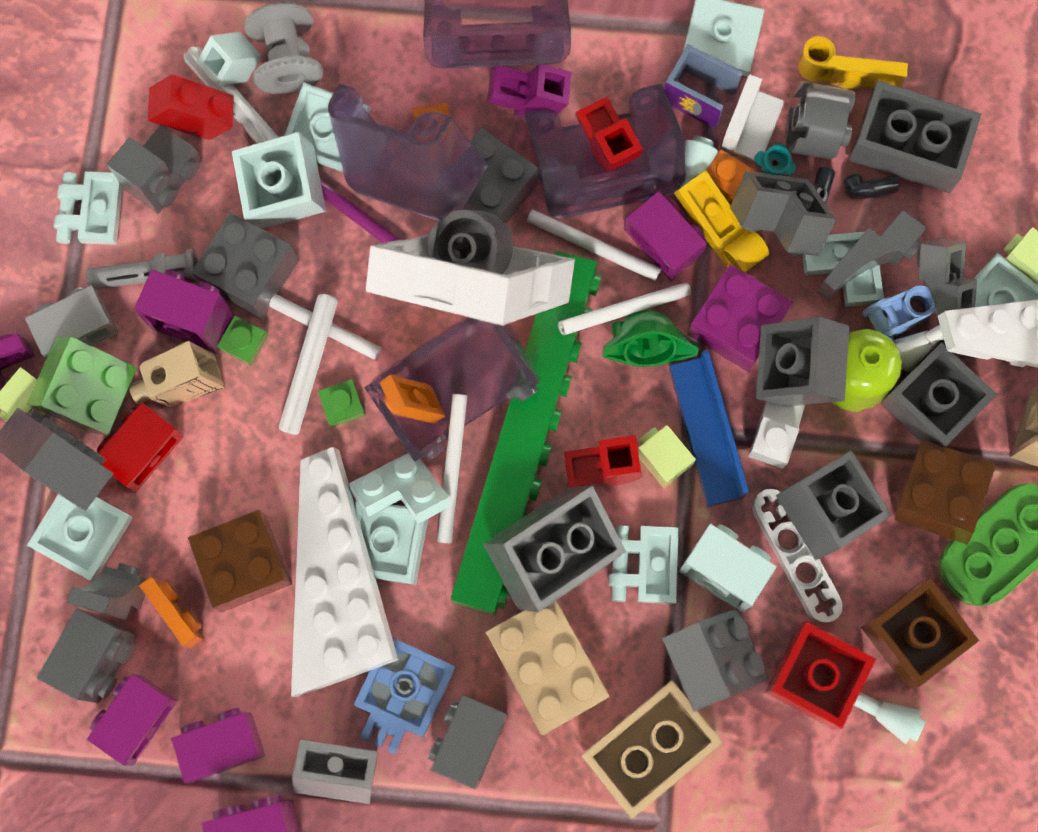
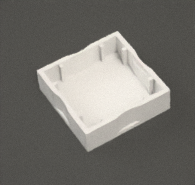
M430 234L421 235L413 239L397 240L370 246L366 292L500 325H505L569 303L575 259L513 246L510 264L504 274L501 275L429 258L427 244ZM469 243L468 249L472 250L473 247Z

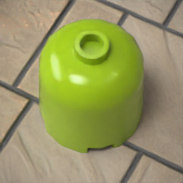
M870 329L849 333L845 401L831 403L843 410L860 412L864 409L873 408L885 399L900 377L902 364L899 349L891 338L880 331Z

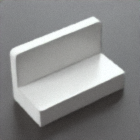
M749 74L721 149L754 162L756 153L759 151L765 152L784 101L759 92L762 79Z

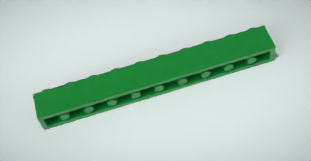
M556 250L554 255L575 259L569 303L536 314L450 599L452 604L493 616L496 615L497 608L505 609L509 592L504 586L483 544L527 516L525 513L529 500L534 502L537 500L542 480L536 479L540 465L547 466L552 445L546 444L550 430L556 432L558 429L562 411L556 409L560 396L567 397L572 376L566 375L570 362L577 363L582 342L576 341L579 331L562 335L559 331L558 323L559 321L592 311L591 308L586 307L590 295H597L602 275L596 274L597 261Z

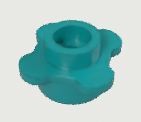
M775 143L766 152L759 151L754 157L755 164L761 167L764 174L792 175L796 169L791 154L782 143ZM773 160L778 162L777 166L772 165Z

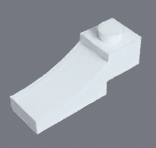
M765 401L748 457L783 469L788 464L805 405L786 407Z

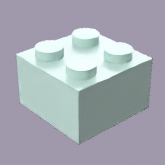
M299 132L232 151L243 216L249 223L264 229L326 212L314 146Z
M710 524L678 572L733 608H737L742 613L754 604L777 566L769 562L771 556L754 545L749 549L738 542L739 536L728 527L719 524L716 528Z

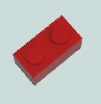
M171 74L149 87L147 121L211 140L232 129L234 95Z
M141 403L137 408L130 409L121 421L122 426L113 436L106 437L97 448V453L107 459L102 466L113 473L112 476L135 493L184 437L144 403Z

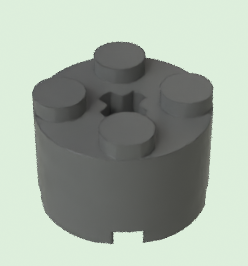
M801 81L793 96L799 98V101L795 108L789 109L785 143L791 146L788 151L789 153L825 159L836 158L840 146L847 147L851 139L852 126L847 125L848 115L855 103V92L843 87Z

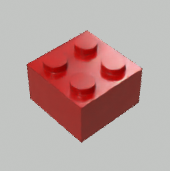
M804 622L798 625L765 693L833 730L843 729L876 658L818 627Z

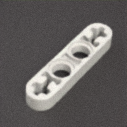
M777 489L763 490L756 496L752 505L753 514L809 618L818 624L833 622L840 616L843 606L837 590L820 559H814L777 499L776 495L780 491ZM766 497L770 502L776 500L779 503V506L775 509L778 519L781 520L786 516L789 520L788 522L781 523L774 530H771L769 524H773L776 521L770 511L764 513L761 510V507L765 504L764 498ZM788 529L797 535L798 544L796 548L787 550L779 545L778 534L781 530ZM805 562L815 568L816 577L813 582L803 583L797 578L796 567L798 564ZM821 582L825 589L819 590V595L823 601L830 599L833 604L829 609V617L824 612L819 614L816 612L815 606L819 604V600L815 593L809 597L805 593L806 590L815 588Z

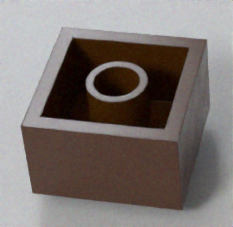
M922 440L894 520L968 545L974 533L997 464Z
M260 510L188 537L213 609L224 612L292 585L269 520Z
M931 578L918 583L861 626V629L907 689L920 687L980 641Z

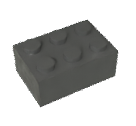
M877 81L868 99L848 160L951 193L962 178L981 113Z
M17 408L0 430V452L24 472L85 512L113 475L111 471L102 466L107 459L34 409L28 415Z
M593 486L568 488L483 544L516 608L531 612H540L626 552Z

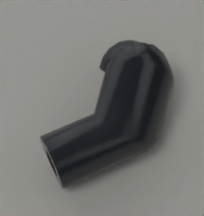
M819 167L814 184L812 185L826 204L836 172L828 167Z
M852 174L843 181V185L846 188L845 194L852 199L878 198L898 192L900 187L899 180L894 175L863 182L860 174Z

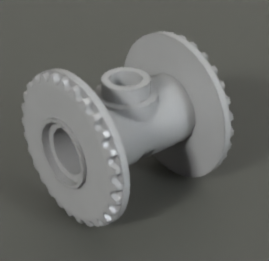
M288 2L272 3L257 8V10L252 11L245 18V33L254 40L266 42V47L269 51V61L259 66L253 73L254 84L261 91L272 94L296 93L301 90L303 82L314 86L321 80L323 75L322 65L317 60L309 58V45L299 37L309 31L313 25L312 13L305 6Z

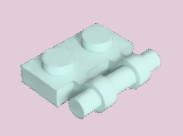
M85 171L84 185H77V174L72 172L63 173V182L58 186L57 198L60 199L59 215H56L54 218V228L57 229L56 242L69 244L72 231L78 230V240L83 244L117 245L123 187L112 172ZM82 200L80 215H74L75 202Z
M614 526L626 552L613 561L612 573L608 574V586L612 587L611 601L626 602L627 587H638L637 602L676 604L679 528L641 526L640 541L629 540V526ZM628 554H639L638 574H627Z

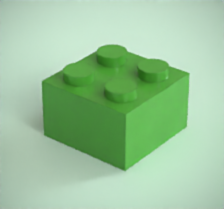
M71 336L56 337L26 405L91 433L109 435L137 367Z

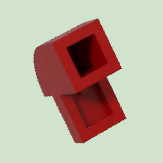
M608 96L576 111L575 117L591 145V152L605 172L609 173L641 157L643 148L627 118L620 120Z
M636 435L599 440L598 447L564 452L569 488L603 485L612 487L642 478Z

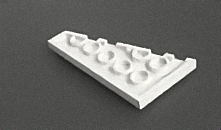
M1038 300L948 310L938 315L948 352L986 360L996 358L1010 361V365L1018 367L1026 365L1038 367Z
M335 447L311 455L300 462L291 697H300L398 660L339 449Z

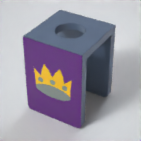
M687 44L665 83L662 102L716 128L720 121L723 105L679 82L686 71L731 95H735L743 73L735 67Z

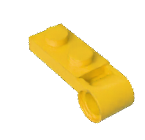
M823 36L810 38L805 43L798 61V70L804 78L812 81L829 82V84L839 85L846 89H856L859 87L874 89L877 81L901 88L907 77L908 63L835 56L836 50L833 42ZM817 55L821 57L823 61L816 62L812 60L810 56Z
M706 170L674 192L694 223L704 233L706 240L726 268L732 264L746 273L769 255L768 247L761 236L756 232L748 231L741 227L730 209V204Z

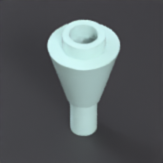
M694 136L693 140H685L682 166L683 179L680 188L707 170L718 153V150L713 147V141L700 136Z
M860 692L854 706L875 716L878 722L905 745L909 738L917 742L926 723V720L920 718L923 710L884 701L882 703Z

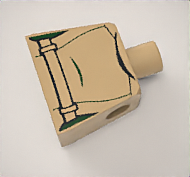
M190 341L143 362L140 365L143 379L129 386L130 394L136 404L153 400L168 407L225 388L215 355Z

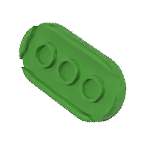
M1024 483L1007 490L979 515L974 533L968 545L950 540L944 547L939 559V574L944 587L955 599L972 606L993 604L1006 597L1038 568V485Z

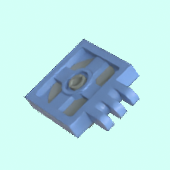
M392 637L398 660L369 671L354 706L371 713L360 738L368 741L372 736L373 729L376 728L380 731L374 745L381 748L389 734L393 736V739L389 744L388 752L396 754L407 730L423 738L425 737L456 666Z

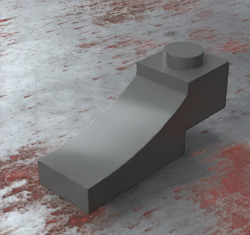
M903 210L882 236L868 228L824 280L817 293L829 301L843 286L863 272L888 262L896 266L904 256L911 260L921 248V243L923 242L919 240V237L926 227Z
M939 237L921 243V248L917 255L919 280L926 282L935 304L937 316L948 310L975 307L977 279L964 277L966 241ZM953 353V354L956 355V356L962 355V354H958V353Z
M119 563L117 569L105 566L103 573L91 584L82 588L72 587L67 603L126 620L130 607L141 609L145 593L139 585L147 579L139 576L141 569Z

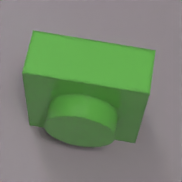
M234 316L217 347L222 352L251 366L269 335L266 331Z
M352 379L318 391L331 428L365 416Z

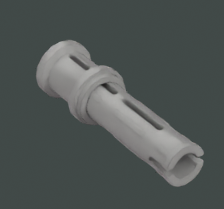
M188 249L185 254L171 256L160 253L154 256L153 260L88 268L86 271L88 286H92L95 290L146 283L151 269L164 273L166 269L183 275L185 278L197 281L191 272L199 260L194 249Z

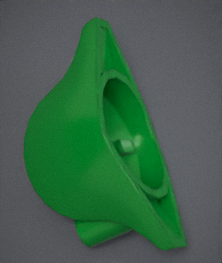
M643 310L630 314L624 321H616L611 325L613 339L604 345L602 357L637 367H654L695 357L698 354L699 346L696 342L682 334L667 316L659 312Z

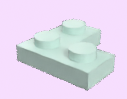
M865 232L829 235L819 256L803 254L805 276L830 274ZM879 265L863 272L843 286L845 307L872 305L884 299Z
M414 450L349 483L353 496L368 517L399 500H402L418 524L451 507L449 496Z

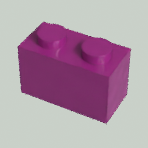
M658 191L626 217L624 230L657 267L661 268V271L667 278L672 281L704 254L707 243L701 229L694 223L689 224L681 216L682 211L678 204L669 197L666 199Z
M132 674L129 678L125 677L119 682L112 694L115 699L107 710L103 709L95 716L89 727L92 732L86 739L123 766H134L178 702L177 699L151 681L136 674Z
M239 707L217 714L218 721L204 726L203 720L180 728L182 734L172 737L171 741L184 783H193L265 757L251 712L241 713Z

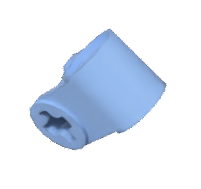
M919 285L872 304L864 309L862 314L865 318L870 319L875 331H880L891 338V340H894L907 331L927 322L936 308L929 288ZM910 300L921 301L925 305L926 312L914 311L910 305Z

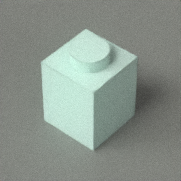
M241 32L210 36L197 63L214 83L220 87L247 82L262 55Z

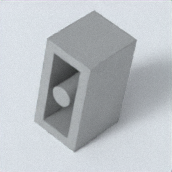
M92 286L76 288L67 294V298L54 304L47 303L35 309L34 314L25 318L39 350L45 358H47L56 337L71 336L93 346L119 333L102 296Z
M300 740L292 777L293 793L370 804L378 752Z

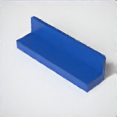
M702 351L698 359L670 365L669 372L691 451L696 459L695 465L706 505L711 507L743 499L748 493V486L709 351Z

